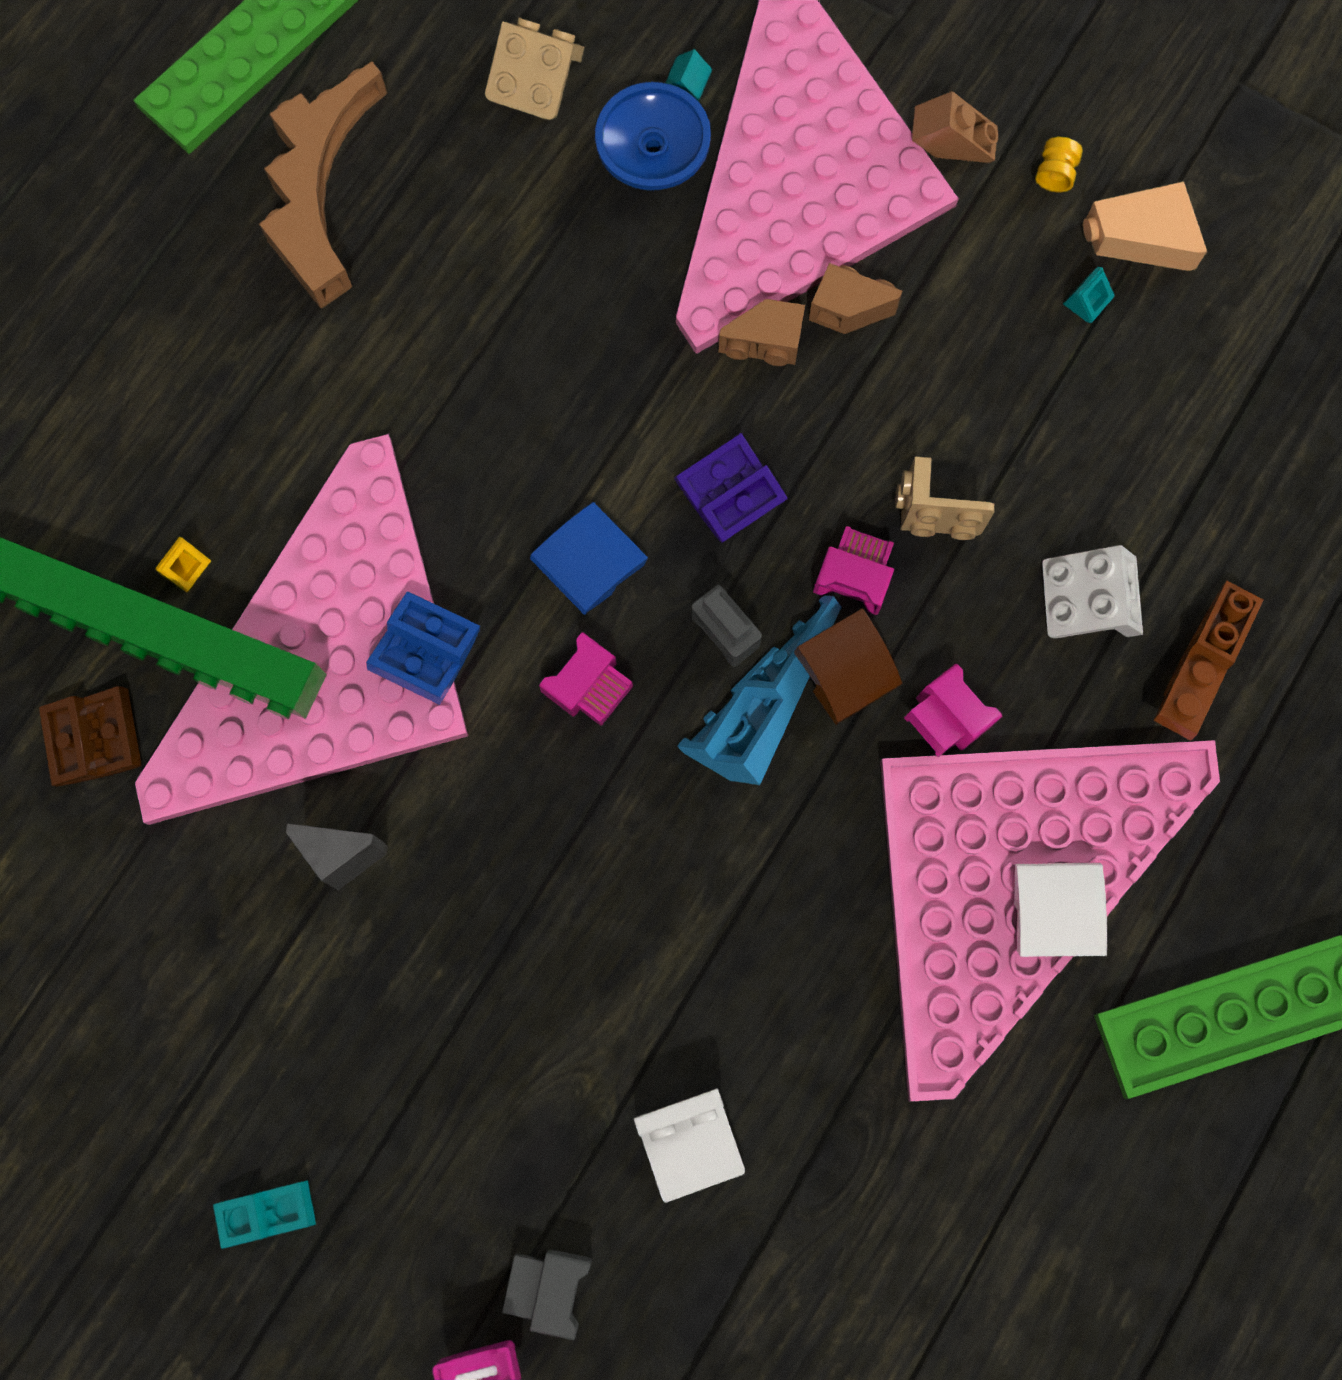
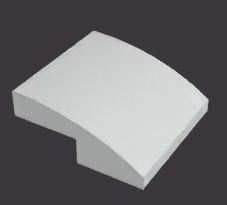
M1101 863L1015 864L1014 906L1018 910L1017 952L1019 956H1107V911L1103 865Z

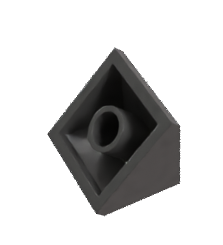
M287 824V835L320 880L337 890H340L387 854L388 846L373 834Z

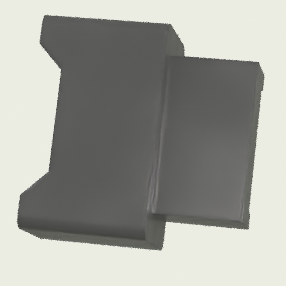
M715 586L692 604V620L703 629L732 667L739 665L760 648L761 632L722 586Z
M552 1249L547 1251L545 1259L516 1253L502 1313L532 1319L530 1331L575 1340L579 1323L572 1310L578 1281L588 1274L592 1258Z

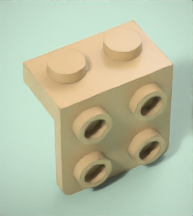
M518 18L517 25L502 21L485 91L486 98L492 102L548 120L556 118L571 61L581 62L584 46L574 44L575 35L553 29L552 36L539 32L540 24Z
M915 457L909 471L903 470L901 484H898L896 489L895 508L902 509L900 530L911 531V534L920 537L933 536L935 533L951 534L952 538L958 540H971L981 535L994 514L995 505L991 502L929 497L931 458Z

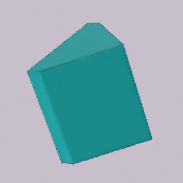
M694 49L677 56L665 83L685 90L699 102L711 75L712 68Z
M1097 267L1063 303V305L1088 323H1092L1115 297L1103 268Z

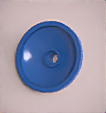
M645 82L623 89L606 103L596 123L595 142L602 164L616 179L638 189L662 190L683 183L700 169L710 148L711 130L705 110L691 94L667 83ZM652 147L659 149L658 152H648L647 150Z

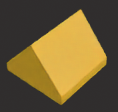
M179 536L155 570L162 577L183 591L188 592L211 560Z

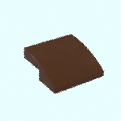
M863 608L797 646L794 654L816 684L813 693L835 725L902 684L898 670L884 641Z
M117 686L84 698L70 696L39 707L52 786L58 787L89 781L142 766L128 688Z

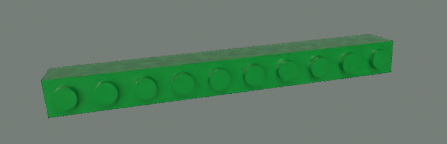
M0 537V603H3L6 598L16 601L15 608L34 617H38L40 612L51 616L49 621L63 629L73 632L75 626L87 630L85 633L86 637L100 644L108 646L111 640L122 644L120 650L140 660H144L146 655L158 659L156 665L171 673L180 675L182 669L195 674L193 677L194 681L208 688L216 690L218 684L230 688L229 695L240 701L252 705L254 700L257 699L267 703L266 710L277 716L289 720L291 715L294 714L306 719L327 676L316 663Z

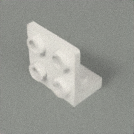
M1118 545L1043 560L1048 636L1055 639L1111 629L1117 630L1126 637L1143 635L1137 559L1126 548Z
M718 1089L634 1118L664 1202L672 1201L745 1173Z

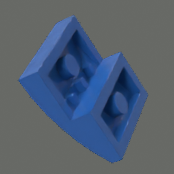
M593 502L545 540L531 554L530 559L585 615L611 596L617 585L642 568L648 557Z
M407 591L388 619L386 633L367 660V670L440 705L461 670L480 631V625Z

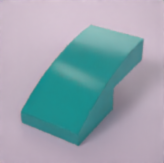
M308 1180L213 1204L221 1249L316 1224Z

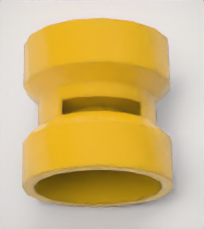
M1054 137L1046 141L1042 153L1044 162L1039 165L1035 178L1037 184L1052 192H1066L1072 189L1076 178L1074 168L1080 163L1083 153L1082 146L1078 142L1066 137Z

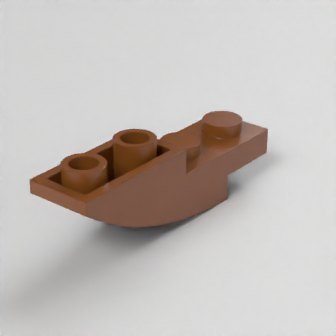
M1229 581L1223 584L1163 694L1165 697L1154 718L1155 722L1190 741L1198 734L1227 670L1235 663L1264 601L1263 599Z

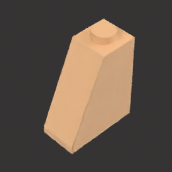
M1184 182L1095 201L1083 222L1085 238L1088 242L1092 241L1095 254L1099 256L1190 271L1197 268L1207 252Z

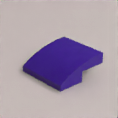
M742 433L674 477L687 499L721 543L788 499L768 466H762Z

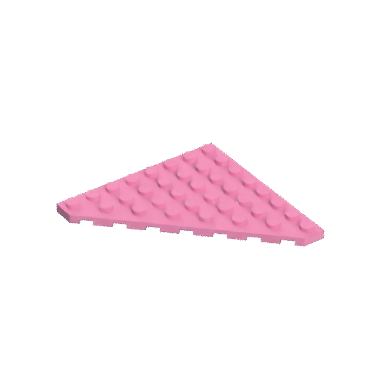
M759 0L676 315L677 326L696 354L719 341L720 329L763 300L771 299L789 302L819 285L829 263L836 266L845 265L850 267L957 205L959 198L924 149L912 141V132L818 0Z
M389 434L349 445L232 629L312 661L327 674L306 719L292 714L288 720L266 710L268 704L255 699L251 705L229 695L231 689L218 684L216 690L198 683L135 782L143 823L148 825L469 736L455 682H453L442 703L439 705L367 670V660L386 633L387 621L407 591L434 604Z
M1215 740L941 755L940 757L883 758L880 761L908 1101L955 1099L965 1087L966 1082L986 1062L1018 1020L1022 1019L1054 977L1073 958V956H1019L1017 952L1018 910L1014 906L1015 864L1101 863L1104 872L1106 911L1108 916L1120 902L1119 900L1126 891L1140 878L1156 859L1157 854L1176 835L1192 816L1193 811L1220 782Z

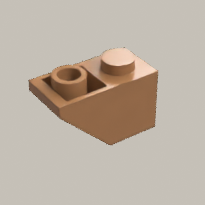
M951 91L915 106L912 141L935 158L989 163L995 161L998 126Z
M829 263L812 301L809 320L846 334L894 316L903 291L896 289L893 284L886 280H873L860 275L849 266H836Z
M771 299L763 300L720 329L718 352L725 353L728 357L737 360H744L750 357L762 359L774 366L795 365L805 305Z

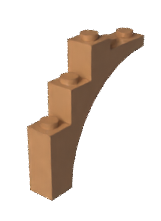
M370 62L363 68L354 70L347 79L332 89L320 93L316 100L310 104L300 93L291 100L282 102L275 111L270 113L278 135L291 151L277 156L264 169L274 190L286 205L283 208H277L270 212L259 225L268 243L321 309L352 288L346 270L332 250L328 239L324 213L326 184L334 157L347 133L370 107L387 94L381 72L373 62Z

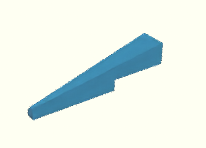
M823 596L819 600L820 609L806 623L799 620L792 627L794 636L780 650L773 647L731 690L733 697L717 714L710 711L703 718L706 726L691 741L684 738L679 743L678 748L684 754L730 781L755 785L761 784L810 677L794 654L797 646L833 626L841 609L834 596Z

